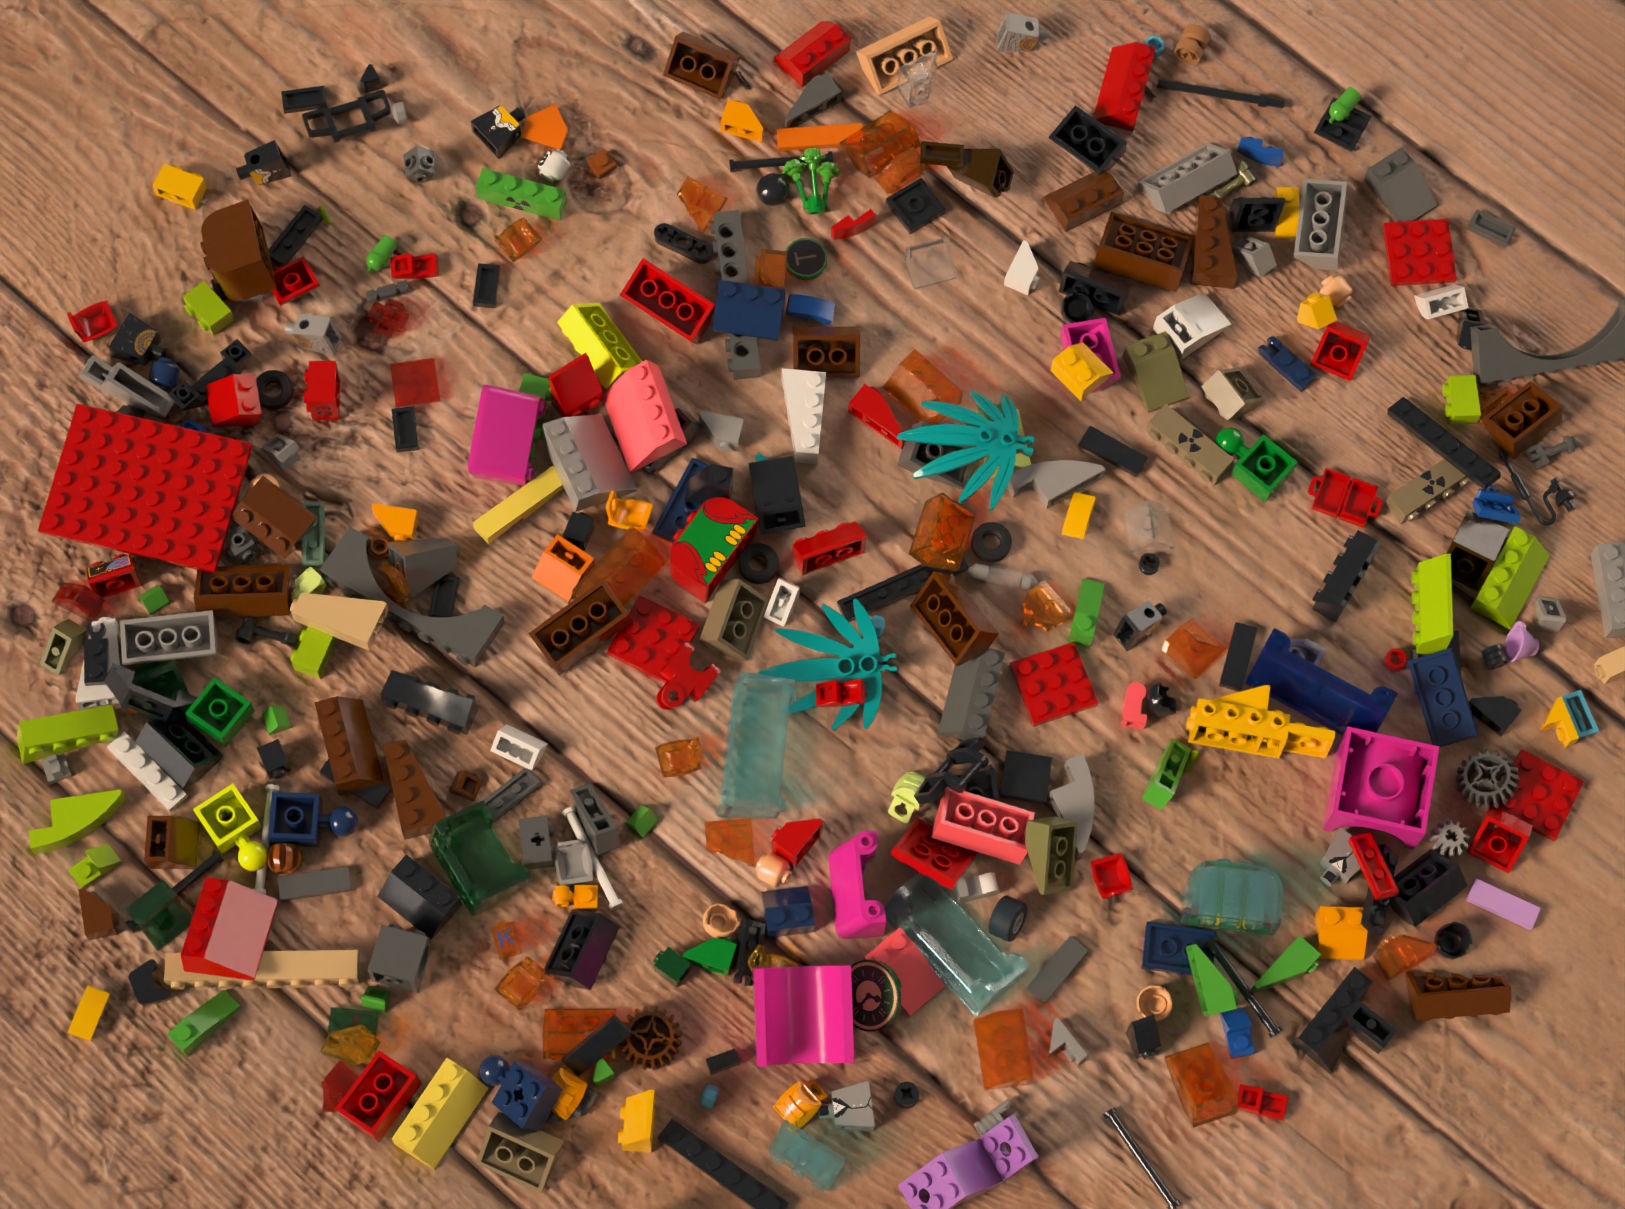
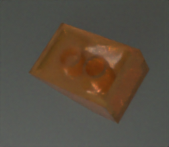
M1209 1043L1164 1057L1183 1110L1193 1128L1237 1113L1238 1094Z

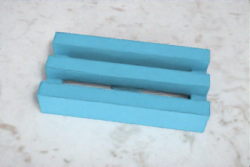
M1581 690L1560 696L1577 731L1578 740L1599 732ZM1575 697L1590 728L1589 730H1587L1582 719L1581 713L1578 710L1576 703L1573 699Z

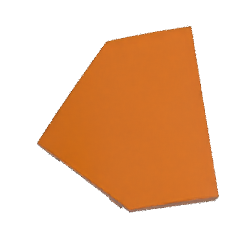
M554 104L528 116L520 137L562 151L568 134V127L557 105Z

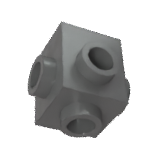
M415 146L403 154L405 178L414 180L417 183H424L436 175L434 151Z
M241 525L236 526L227 533L225 541L229 547L226 548V551L233 560L237 558L243 565L246 562L252 561L261 553L257 546L260 543L258 538L248 533Z

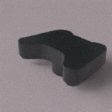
M154 959L148 960L131 971L128 976L137 1001L142 1006L165 1002L170 999L168 991L157 988L153 974L158 964Z

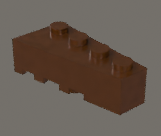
M1200 195L1196 206L1190 284L1234 289L1237 273L1222 197Z
M406 739L384 744L383 748L404 840L449 830L448 819Z

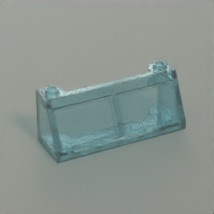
M742 671L737 676L732 687L717 817L776 819L780 812L784 811L785 798H782L780 790L789 708L791 702H795L797 698V688H794L795 680Z
M919 873L902 885L884 907L886 920L896 930L901 928L936 974L976 1017L1015 984L1030 967L1019 954L1011 953L1007 956L944 889V886L927 875Z

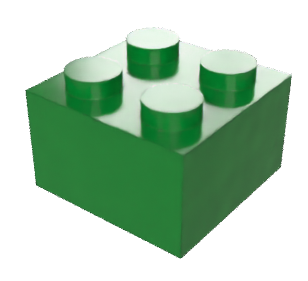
M214 677L185 714L190 723L227 747L255 711L250 701Z

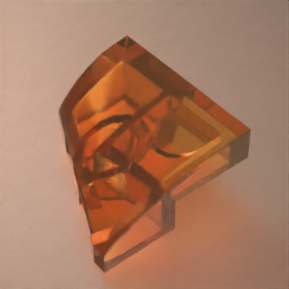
M751 818L705 822L707 850L714 853L719 852L732 860L737 859L747 863V866H755Z

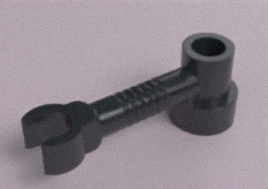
M250 617L244 618L241 628L237 629L235 640L245 645H251L256 635L280 641L282 644L294 648L299 640L296 639L297 634L292 632H278L256 626L257 621Z

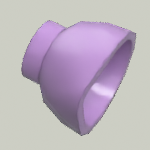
M1516 622L1507 635L1505 653L1510 662L1534 656L1538 652L1539 641L1533 638L1532 634L1526 630L1524 622Z

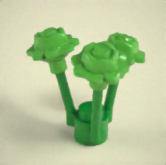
M814 147L805 149L804 155L800 156V159L809 163V170H811L813 195L808 196L809 200H807L801 183V173L807 166L806 163H801L797 159L787 161L785 169L781 174L792 177L793 181L797 183L804 210H808V214L825 213V208L828 207L827 196L831 180L834 177L840 176L841 172L836 164L832 162H824L818 167V162L824 159L826 155L820 152V148ZM816 171L817 174L823 177V197L818 194Z

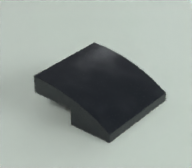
M1333 97V99H1332L1330 105H1331L1333 102H1335L1337 99ZM1329 105L1314 134L1352 152L1372 116L1354 107L1347 119L1343 121L1334 120L1333 123H1330L1329 109L1331 107Z
M1006 750L1000 797L1046 804L1052 757Z

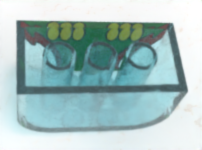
M1229 859L1202 862L1192 870L1183 888L1180 925L1273 936L1281 925L1282 882L1273 870L1263 866H1255L1253 862L1244 861L1238 864L1231 863Z

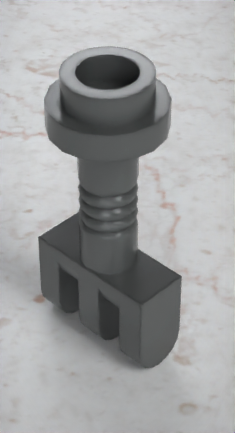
M1567 435L1563 437L1562 443L1543 450L1539 443L1525 451L1527 455L1537 453L1529 459L1531 462L1540 460V462L1533 465L1535 470H1539L1549 465L1548 457L1566 450L1568 453H1572L1578 448V444L1574 436L1569 437Z

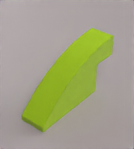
M118 789L50 800L52 827L29 830L30 849L37 855L57 850L84 838L106 822L124 803L125 796L122 790Z

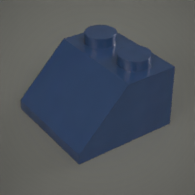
M808 886L761 892L767 938L814 932L815 921Z

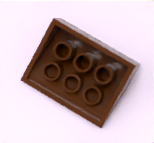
M1111 211L1093 267L1101 271L1118 274L1124 278L1138 280L1144 284L1161 287L1167 291L1177 292L1194 236Z

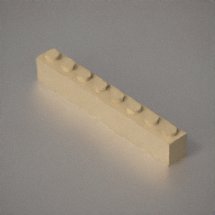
M358 950L263 951L255 981L185 972L180 956L181 953H165L164 982L174 990H183L185 986H195V989L204 990L209 989V986L232 989L235 985H243V988L254 989L257 988V985H267L268 988H281V985L303 988L305 984H315V987L325 988L329 987V984H339L340 987H352L353 984H359L360 954Z

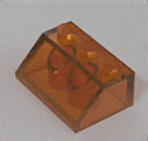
M890 110L842 140L840 145L857 170L871 178L888 166L895 164L905 155L912 153L916 148L920 147L921 143L915 125Z
M916 349L899 363L883 386V389L920 422L924 420L932 425H938L947 416L921 406L923 401H937L955 405L962 403L963 391Z
M943 492L926 500L909 555L924 566L958 571L975 516Z
M616 1008L545 1009L543 1059H562L565 1054L613 1015L616 1016ZM616 1047L602 1058L604 1060L615 1059Z
M1023 1008L998 1011L974 1019L984 1090L1031 1085L1034 1076Z

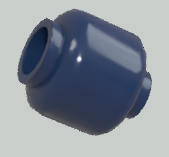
M160 357L159 360L152 362L149 381L163 391L168 392V388H175L177 386L180 367L176 365V361Z

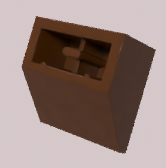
M148 816L144 857L147 867L149 869H196L199 823L174 816Z

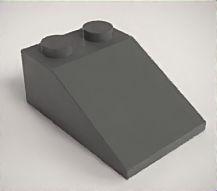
M1403 147L1368 168L1364 182L1398 222L1415 221L1437 207L1438 204L1418 166Z
M923 420L911 425L910 430L932 424ZM905 441L897 465L915 473L926 464L941 456L974 447ZM974 463L925 478L963 490L968 482Z

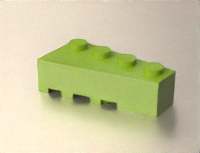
M110 704L18 722L17 743L22 764L44 759L54 754L58 755L90 745L113 741L117 738L119 730L113 705Z

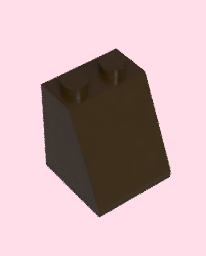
M1468 509L1446 554H1451V579L1478 591L1491 569L1509 529L1487 518L1478 517L1475 512Z

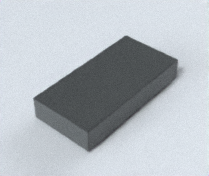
M1478 209L1467 227V230L1505 248L1516 227Z

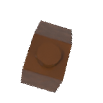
M78 889L84 931L89 941L118 935L117 927H120L118 913H114L108 904L85 889Z

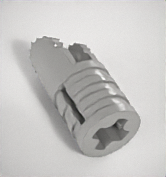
M1009 1098L992 1109L985 1117L974 1123L981 1137L1012 1115H1015L1016 1118L1020 1116L1018 1111H1013L1006 1117H1001L1000 1114L1012 1105Z

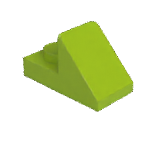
M107 843L86 850L87 857L68 871L81 889H86L121 864L122 861Z

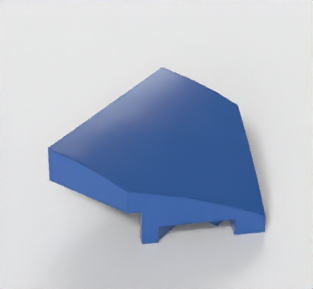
M1491 485L1486 490L1479 489L1472 502L1478 517L1519 524L1522 517L1515 506L1512 505L1515 496L1498 493V489L1494 485Z

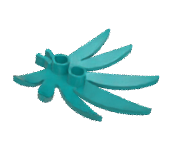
M971 390L970 396L993 421L991 422L980 414L955 404L923 401L921 406L977 427L939 424L914 428L899 433L896 437L899 440L937 445L974 446V448L958 450L931 461L916 471L913 479L949 472L989 456L990 459L982 464L967 482L958 503L962 504L975 494L989 480L997 467L1000 466L991 490L989 508L992 511L1004 494L1011 479L1016 454L1022 453L1026 456H1032L1033 448H1028L1026 444L1032 445L1034 437L1018 435L1019 418L1015 405L1006 394H1001V414L999 409L988 398Z
M854 599L853 605L857 625L863 639L851 623L841 614L826 604L821 605L828 619L839 633L853 644V648L814 633L776 628V633L799 645L823 653L839 655L840 658L795 661L758 671L757 674L767 678L787 681H822L842 677V680L838 681L842 683L862 679L865 681V695L868 692L864 705L863 724L864 729H869L881 703V672L886 670L898 671L897 666L890 667L888 664L880 665V663L896 659L897 654H888L886 657L880 656L879 641L874 624L859 600ZM816 690L797 700L781 713L786 715L817 707ZM860 704L842 706L831 729L836 730L841 727L855 713Z

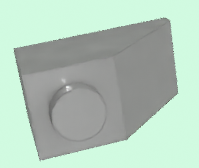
M1244 235L1231 244L1233 255L1251 274L1259 277L1265 276L1271 269L1277 266L1269 243Z
M700 410L699 423L704 426V431L715 447L725 452H738L744 419Z

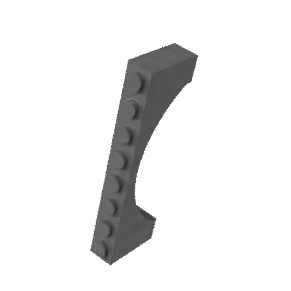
M1625 300L1618 301V307L1614 314L1595 336L1579 347L1559 354L1536 355L1516 349L1503 339L1499 334V328L1492 323L1470 327L1473 375H1476V380L1481 384L1490 385L1494 384L1497 380L1512 381L1516 377H1534L1537 373L1542 372L1556 373L1559 369L1564 368L1574 370L1578 369L1581 365L1596 366L1603 361L1618 362L1621 358H1625Z
M349 527L320 568V574L325 583L330 587L335 585L340 588L341 592L349 598L355 597L357 599L386 602L388 606L386 620H395L405 631L410 632L412 630L417 633L422 641L426 643L431 641L437 645L441 652L455 655L460 663L476 667L505 624L504 616L485 604L477 611L454 617L422 616L400 607L383 593L371 573L368 558L369 537Z

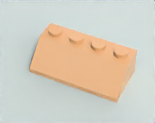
M930 16L856 51L863 72L879 95L953 60L940 20Z

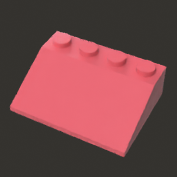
M648 360L628 369L603 393V400L629 473H633L687 444L658 365Z

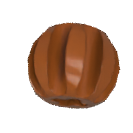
M278 843L271 846L268 851V866L275 873H294L302 865L303 857L301 850L293 843Z

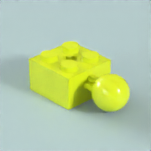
M233 783L193 809L197 818L222 854L237 845L240 849L238 861L244 869L258 871L267 864L268 851L266 847L260 842L251 841L249 836L262 828L260 822ZM228 816L230 820L225 821L224 818Z

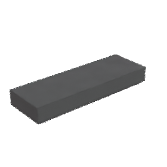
M525 767L476 805L473 811L488 828L542 786V782L530 769Z
M349 867L278 877L281 902L352 891Z
M1069 936L1028 985L1026 991L1044 1005L1089 950L1072 936Z

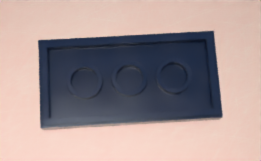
M695 458L691 459L652 531L653 535L673 544L675 541L673 537L678 529H684L690 513L693 510L696 512L702 505L685 502L688 481L691 477L709 466L708 464Z
M1453 648L1409 660L1408 665L1432 745L1439 746L1440 748L1479 736Z

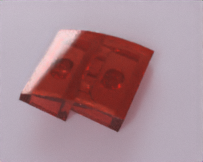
M435 358L390 364L396 408L441 402Z

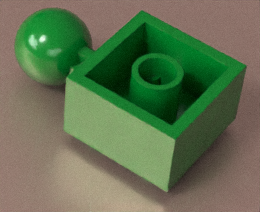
M1233 427L1222 429L1215 439V444L1230 456L1236 455L1240 458L1235 464L1231 475L1265 503L1293 474L1298 463L1264 434L1250 449L1244 445L1242 433Z

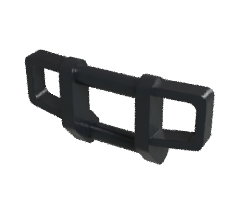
M379 90L357 97L355 101L303 113L302 118L310 138L331 135L333 142L337 143L341 142L340 139L366 131L370 133L376 131L374 122L388 116L391 113V108L385 91ZM380 98L383 99L385 108L370 115L366 103ZM358 108L361 109L365 123L337 131L332 116ZM322 116L325 117L328 128L310 129L308 120Z
M980 737L966 739L953 750H950L946 755V760L933 774H929L914 794L919 804L934 802L946 787L957 793L965 791L969 781L981 768H985L989 764V759L979 752L985 746ZM972 764L960 778L947 772L953 765Z

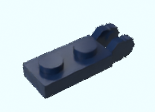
M1273 336L1267 339L1268 344L1277 354L1274 355L1265 345L1258 347V352L1269 361V364L1302 392L1316 378L1317 374L1288 348L1283 347L1279 340Z

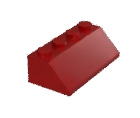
M1138 42L1112 47L1093 115L1094 119L1104 125L1131 132L1134 131L1156 47Z
M642 258L620 293L621 297L694 344L699 343L708 329L716 306L644 258Z

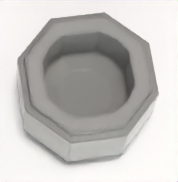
M394 103L392 113L396 123L399 125L407 123L408 117L404 103Z

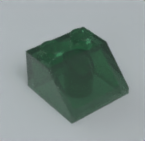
M174 660L151 662L133 670L135 674L132 684L171 700L174 699L178 690L189 694Z
M164 880L160 881L125 909L157 951L187 929L193 918L179 897Z

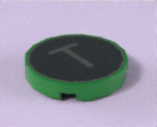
M800 238L793 241L787 247L784 253V265L791 275L796 276V278L812 280L819 277L826 268L827 252L818 241L811 238Z

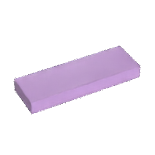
M1479 879L1474 880L1466 898L1467 902L1528 930H1532L1541 909Z

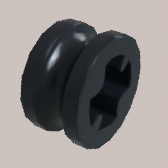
M1153 553L1142 555L1139 561L1140 571L1145 575L1155 574L1159 568V558ZM1146 560H1149L1150 563H1155L1152 568H1149L1148 565L1144 566Z

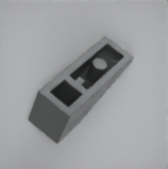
M828 73L817 75L808 83L785 117L784 128H795L840 103L841 90Z
M592 784L569 790L586 836L596 854L599 855L619 848L618 828Z

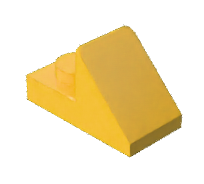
M1558 697L1552 704L1540 732L1557 727V737L1566 748L1573 746L1579 739V736L1562 697Z

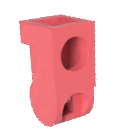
M1133 682L1127 687L1124 695L1121 727L1143 730L1145 728L1147 714H1141V708L1146 696V688L1141 683Z

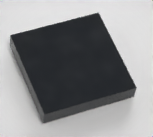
M922 178L889 196L885 201L909 234L946 213V209Z

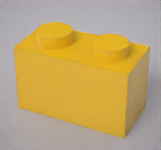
M163 164L153 183L157 196L196 210L207 189L204 178L194 172H185L176 165L169 166Z

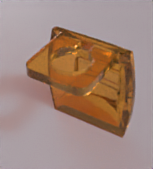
M524 217L507 227L499 236H494L495 242L512 262L528 254L542 241V237Z
M698 737L688 740L671 741L655 747L663 778L683 776L701 769L704 756Z
M526 956L524 962L520 961L504 975L495 991L520 1011L535 998L546 981L543 978L545 970L530 957Z

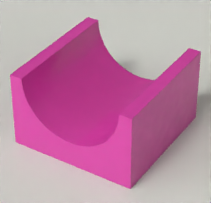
M1347 727L1337 744L1323 830L1333 831L1336 828L1346 826L1377 829L1397 836L1405 843V848L1414 850L1426 833L1439 746Z
M851 965L753 968L757 1067L797 1063H854Z

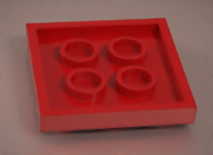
M1448 219L1386 222L1383 224L1391 286L1453 283L1457 280Z
M639 595L629 612L633 622L617 633L607 650V655L666 683L667 679L660 674L661 669L681 644L686 641L690 643L693 641L700 628V624Z
M1074 642L1010 662L1009 666L1033 727L1098 706V700Z
M1521 749L1514 762V767L1518 768V776L1520 778V782L1517 784L1518 791L1513 792V799L1507 798L1508 803L1506 805L1500 802L1499 809L1533 825L1532 831L1555 841L1584 781Z
M917 818L894 846L890 855L896 857L898 861L917 869L919 873L936 880L940 885L952 890L974 861L978 852L932 838L933 826Z

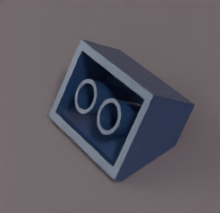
M720 280L713 331L778 341L786 290Z

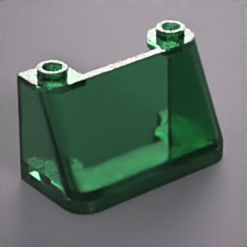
M484 800L435 822L429 836V845L472 916L487 910L527 884L530 880V872L525 864L522 865L520 862H512L492 829L495 815L491 807H487Z

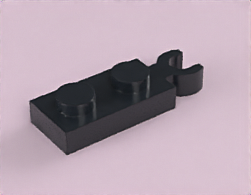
M104 623L100 624L101 628L98 632H93L92 624L87 626L91 639H84L85 686L106 685L104 680L109 672L108 638H103L106 634Z
M741 919L733 965L739 967V971L734 975V983L741 984L744 976V986L753 985L752 970L753 968H759L766 924L749 919Z

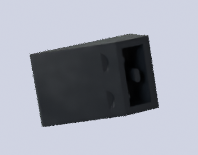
M793 455L748 463L756 516L759 518L758 528L761 535L806 527Z

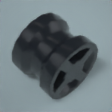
M1502 644L1490 646L1481 652L1483 658L1487 660L1486 666L1488 670L1500 668L1509 662L1508 657L1503 653L1504 647Z
M911 1082L900 1083L894 1094L895 1103L902 1109L912 1108L916 1105L919 1097L917 1086Z

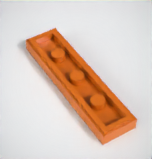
M862 123L776 129L778 151L805 150L812 147L821 149L864 146Z

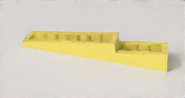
M554 465L473 522L475 531L488 545L521 518L525 520L564 489Z

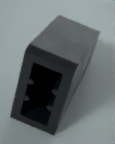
M710 464L691 477L687 485L685 502L703 504L714 497H724L731 500L733 468Z

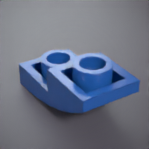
M1241 137L1237 152L1253 161L1280 167L1283 149H1277L1273 146L1262 147V139L1254 137Z
M790 294L786 314L802 321L811 318L829 325L833 320L835 303L817 297Z

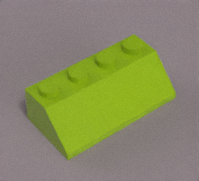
M1516 526L1513 528L1470 607L1472 610L1510 630L1550 556L1535 536Z
M1443 554L1419 562L1416 570L1411 573V584H1415V591L1412 592L1411 597L1412 604H1415L1412 624L1416 625L1412 641L1413 645H1416L1417 654H1433L1446 650L1453 637L1451 554Z

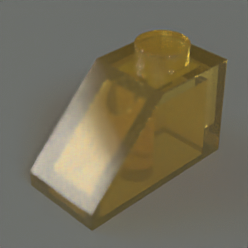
M361 1024L329 1033L320 1052L323 1055L358 1065L370 1062L377 1053L376 1051L381 1042Z

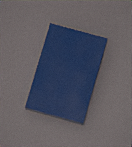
M1147 921L1141 969L1193 976L1186 946L1197 944L1214 965L1213 953L1209 948H1205L1203 944L1216 937L1217 931Z

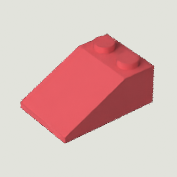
M898 928L864 957V960L882 961L895 971L902 985L900 988L902 1009L909 1017L945 988L944 983L918 947L901 928Z

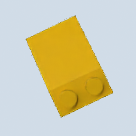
M647 1090L627 1097L626 1105H621L620 1119H624V1128L619 1129L618 1143H622V1151L652 1152L656 1106L655 1090Z

